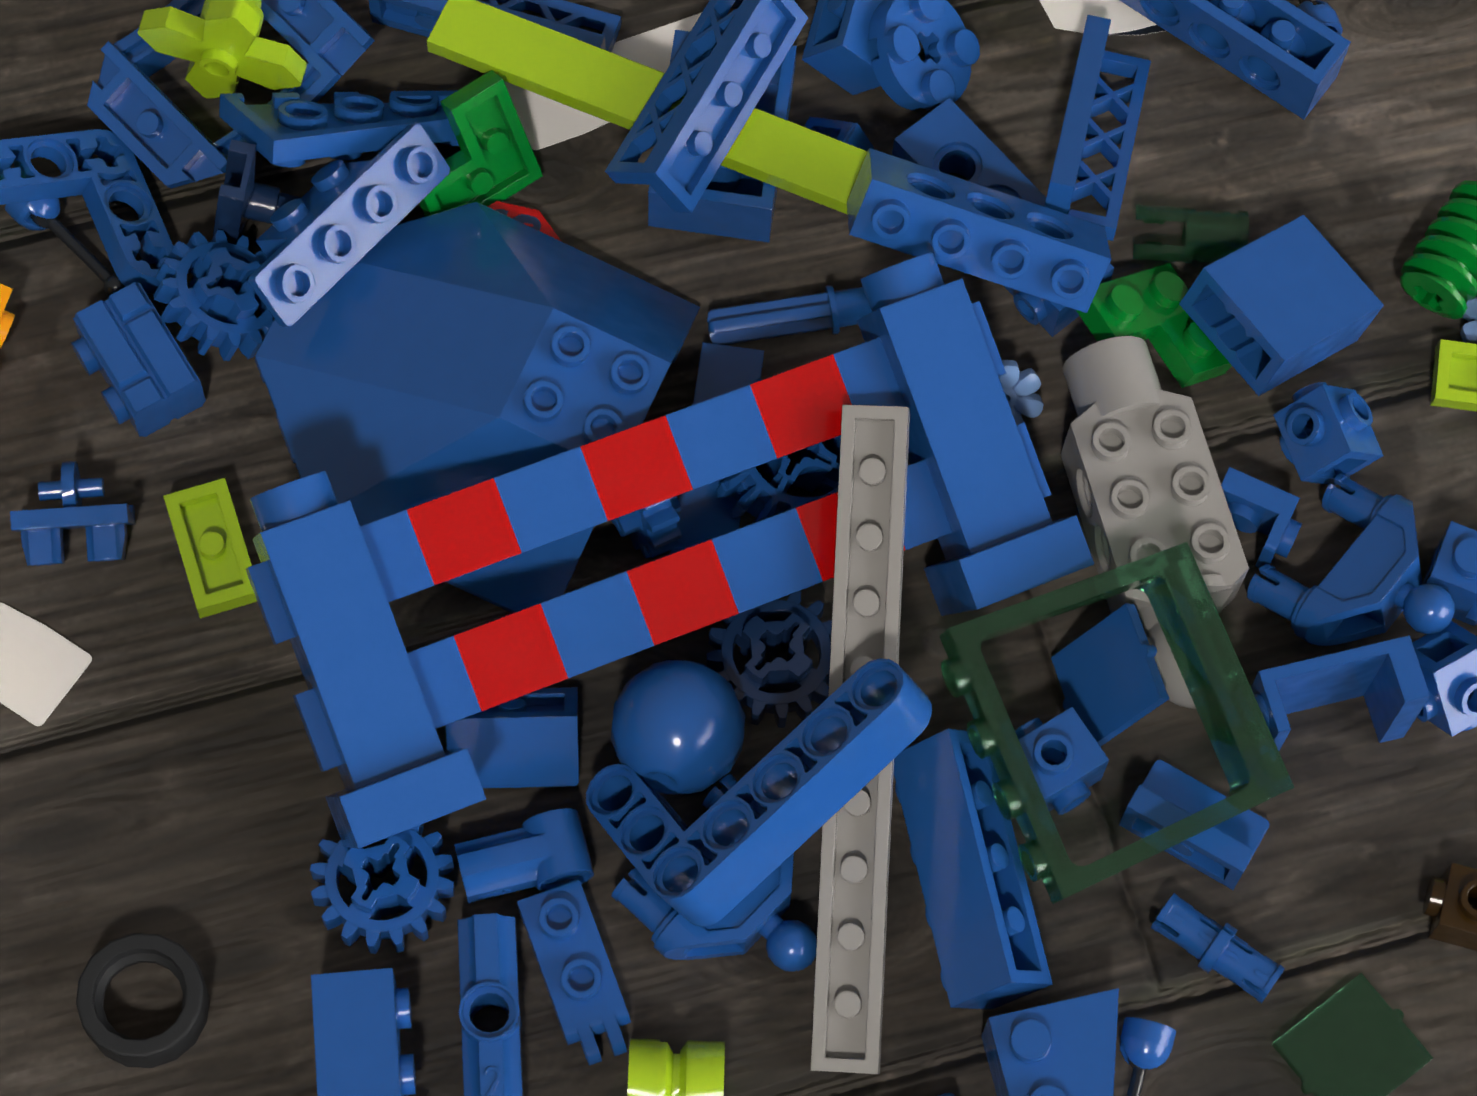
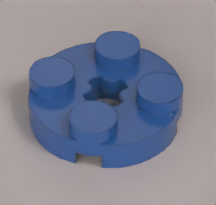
M883 0L874 11L870 20L868 41L877 38V52L879 58L871 60L874 74L882 89L896 104L909 110L923 108L929 111L935 109L948 98L955 102L961 97L970 80L971 65L979 59L980 46L975 34L965 28L960 16L947 0ZM919 41L925 52V60L923 61L918 55L921 49Z

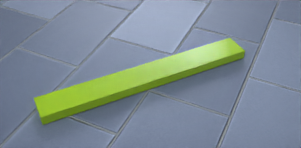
M448 0L427 39L428 52L485 74L492 70L503 78L505 82L628 130L632 128L665 74L477 0ZM684 97L673 103L669 111L680 105ZM754 108L721 166L847 214V201L868 151Z

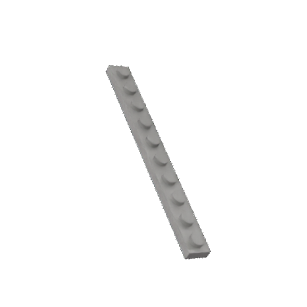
M842 405L829 696L869 661L880 658L890 659L899 665L910 425L909 407ZM894 759L822 826L811 1071L880 1074Z

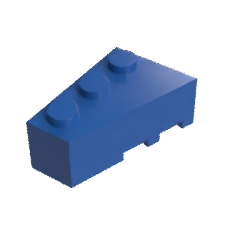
M1119 988L989 1017L981 1038L997 1096H1113Z

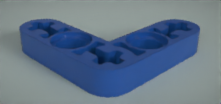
M94 129L0 140V205L82 195L120 282L125 286L134 282L140 283L146 294L155 293L161 283L155 278L156 274L174 246L134 153L112 131ZM93 154L98 156V158L91 159ZM42 157L51 160L58 166L61 175L48 177L39 173L32 165L31 159ZM106 163H111L112 166L107 167ZM120 201L130 205L138 214L139 220L125 221L118 218L111 211L109 203ZM138 252L141 256V261L135 259ZM149 264H155L156 268L151 269Z

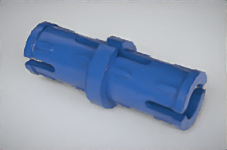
M1173 893L1151 926V929L1172 940L1189 954L1200 960L1198 967L1209 974L1213 969L1241 987L1242 990L1250 994L1261 1004L1285 970V967L1277 964L1266 955L1264 956L1235 934L1238 930L1229 923H1226L1224 927L1193 908L1192 905L1181 899L1176 893Z

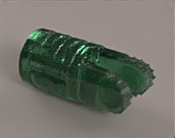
M1136 205V220L1143 221L1145 224L1182 223L1181 246L1163 245L1161 242L1149 241L1134 244V260L1191 263L1192 260H1198L1199 262L1208 263L1209 261H1217L1248 244V211L1238 210L1237 213H1231L1230 211L1213 212V210L1204 209L1196 211L1195 208Z

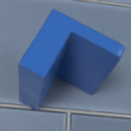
M578 687L542 688L447 724V750L468 748L482 788L576 786L579 783Z
M1157 760L1142 785L1138 786L1119 823V826L1232 890L1237 885L1270 825L1267 819L1163 760Z

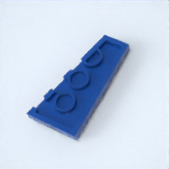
M458 90L391 91L389 103H383L376 97L359 94V92H334V103L331 104L300 100L298 93H272V104L245 105L242 93L220 94L219 117L248 143L255 144L256 150L270 163L280 167H299L305 164L306 160L324 157L338 160H354L361 157L363 152L383 150L410 124H420L433 143L459 146L440 102Z

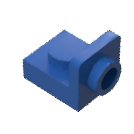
M1229 467L1221 486L1236 530L1245 533H1255L1258 531L1268 536L1255 567L1260 568L1265 564H1270L1275 553L1287 558L1302 523L1291 519L1300 498Z

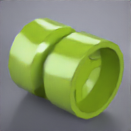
M630 1038L627 1096H724L725 1042L687 1040L680 1050V1054H673L667 1042H660V1039Z

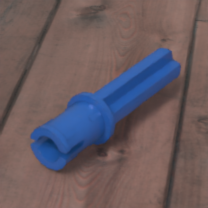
M832 285L825 286V292L711 309L707 314V326L712 344L719 345L831 329L832 334L835 335L839 334L840 327L858 325L857 320L871 313L872 310L863 287L834 291Z

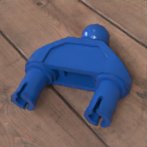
M1339 474L1334 478V483L1341 486L1340 489L1331 483L1328 485L1322 499V508L1364 529V531L1319 586L1309 588L1276 570L1274 566L1265 564L1259 568V572L1266 576V580L1255 574L1247 590V598L1250 601L1259 603L1291 621V628L1296 636L1318 646L1337 645L1385 633L1402 611L1407 623L1415 631L1427 635L1439 633L1450 625L1455 613V603L1451 595L1442 586L1432 583L1422 584L1413 501L1398 494H1389L1383 497L1351 480L1345 474Z
M732 774L725 776L720 780V785L723 787L719 790L714 786L704 799L702 805L709 809L737 783L736 778ZM794 853L723 919L705 927L695 926L686 920L652 890L636 868L628 873V876L632 879L628 882L623 878L611 895L612 898L617 902L619 901L654 933L651 938L654 942L653 947L668 959L694 960L744 955L762 936L767 940L766 950L768 957L775 966L784 971L795 972L803 970L812 964L816 958L817 936L811 927L799 920L784 921L781 918L790 907Z

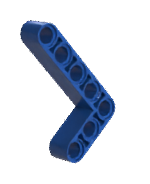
M882 658L872 660L860 667L690 827L685 824L663 796L655 792L633 769L623 764L607 766L594 776L586 791V804L590 812L658 896L693 925L701 927L713 925L733 910L924 731L932 715V704L928 696L897 663L890 659Z

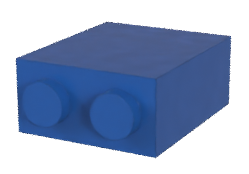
M1305 215L1204 267L1179 303L1258 396L1356 342L1384 306Z

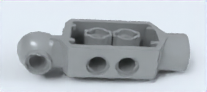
M1135 336L1113 337L1080 349L1071 355L1063 365V373L1078 418L1070 424L1061 452V458L1111 614L1125 603L1135 604L1148 642L1157 648V654L1154 658L1169 696L1168 701L1181 707L1198 709L1203 704L1204 684L1210 682L1212 665L1208 644L1203 631L1198 624L1193 622L1197 618L1219 614L1236 597L1249 570V566L1192 397L1162 390L1144 339Z

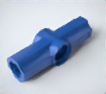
M498 913L474 914L471 917L457 921L460 1006L458 1013L462 1038L464 1096H523L522 1023L519 1009L515 917L503 916ZM488 1006L500 1007L506 1011L509 1019L505 1026L498 1031L491 1033L482 1032L472 1024L475 1014L482 1008Z

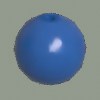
M666 660L652 664L626 683L614 703L611 741L620 763L633 769L655 792L670 795L701 792L729 773L739 757L744 739L745 713L732 685L720 674L698 662Z

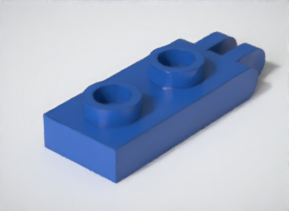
M580 880L517 901L522 922L567 1045L580 1041L588 1065L599 1063L602 1061L594 1036L605 1032L614 1057L626 1053L627 1048L619 1027L631 1023Z

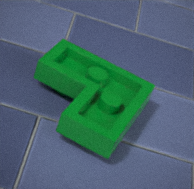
M494 71L487 72L440 101L461 150L445 160L450 167V173L419 203L425 217L473 202H478L485 206H489L496 201L502 202L543 177L505 82Z
M1170 263L1101 283L1088 312L1084 313L1076 310L1097 342L1120 336H1135L1144 340L1149 339L1181 388L1224 375L1232 366L1179 305L1188 289Z

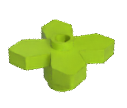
M205 0L200 17L171 6L145 10L137 32L156 52L190 61L185 80L207 99L219 98L220 94L235 93L240 77L272 90L300 87L307 67V63L289 45L259 37L264 20L261 0Z

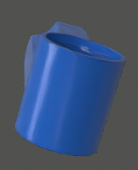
M565 808L543 812L524 821L519 829L454 844L468 903L536 887L539 891H548L576 880H580L582 884L594 876L580 815L576 809Z

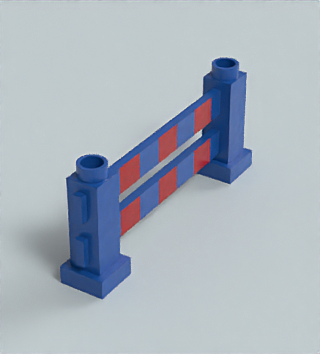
M933 252L877 271L860 279L872 310L871 313L857 320L865 343L363 526L359 525L350 500L338 504L326 471L297 479L250 498L261 529V533L252 539L261 563L250 566L245 570L273 644L275 645L289 639L308 687L307 691L293 695L320 770L322 772L338 767L344 783V790L325 797L343 846L359 849L486 800L468 748L444 751L436 731L437 728L834 578L838 492L408 653L389 602L840 436L842 405L909 407L908 447L910 465H908L904 551L938 538L946 560L925 567L924 571L941 616L978 610L1094 565L1077 515L1054 521L1051 519L1044 497L1051 495L1050 489L1025 422L1016 425L999 379V376L1007 373L980 301L971 303L963 279L945 284Z

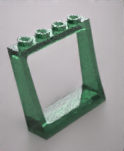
M1187 542L950 627L939 636L948 659L941 662L944 682L955 698L964 695L974 718V720L967 722V734L975 753L981 759L990 756L1000 781L993 783L992 786L996 805L1005 819H1017L1026 841L1020 844L1018 848L1022 866L1033 882L1042 879L1052 904L1294 788ZM1138 589L1143 591L1149 598L1227 778L1230 790L1225 799L1091 864L1078 866L1072 863L1067 855L982 655L981 642L1120 593Z

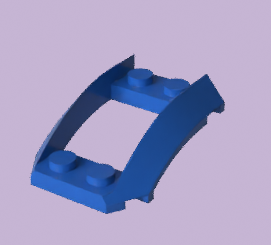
M172 0L166 7L171 6L200 17L205 0ZM261 0V10L264 14V19L309 62L301 86L282 89L279 93H298L300 100L317 103L375 41L369 32L359 25L335 0ZM139 28L114 44L108 41L100 49L105 54L98 83L92 82L87 106L171 189L225 173L231 139L248 142L233 130L213 143L149 79L150 76L167 66L177 57L156 52L138 35Z

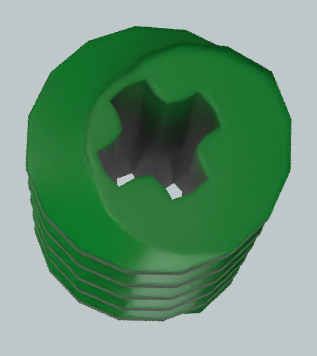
M1464 180L1455 185L1449 196V201L1442 205L1437 214V219L1430 223L1425 237L1418 241L1413 251V256L1407 258L1401 269L1400 283L1406 294L1420 306L1444 318L1454 320L1462 318L1468 308L1466 301L1473 300L1477 296V181Z

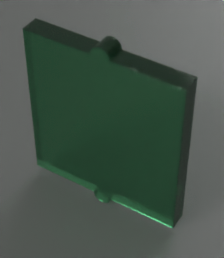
M1362 973L1272 1044L1303 1082L1301 1085L1302 1092L1304 1094L1312 1093L1314 1096H1388L1433 1060L1431 1054L1403 1023L1404 1013L1400 1009L1392 1010Z

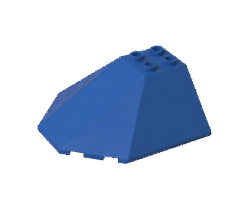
M473 202L396 225L294 325L282 327L274 319L255 355V362L262 381L267 386L276 411L277 422L292 462L296 464L300 478L326 471L338 504L350 500L359 525L363 526L642 424L671 363L675 362L700 307L481 203ZM594 527L446 582L511 613L518 612L565 593Z

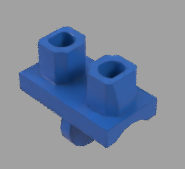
M76 461L62 463L61 480L38 482L39 500L62 499L63 508L10 511L11 531L21 532V542L27 566L65 564L63 529L86 528L88 562L125 560L128 538L127 525L136 524L134 505L125 503L82 506V498L104 497V479H81Z

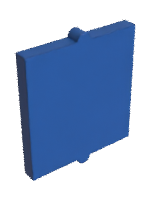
M1125 603L1051 657L1065 697L1063 701L1064 710L1073 707L1100 747L1169 700L1154 658L1157 654V648L1155 645L1149 644L1135 604Z

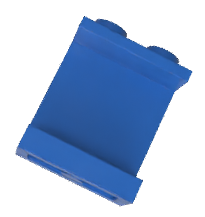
M1410 635L1258 671L1238 712L1239 716L1234 718L1235 736L1241 752L1244 755L1251 753L1257 772L1269 770L1291 731L1286 714L1364 696L1379 743L1403 738L1430 697Z

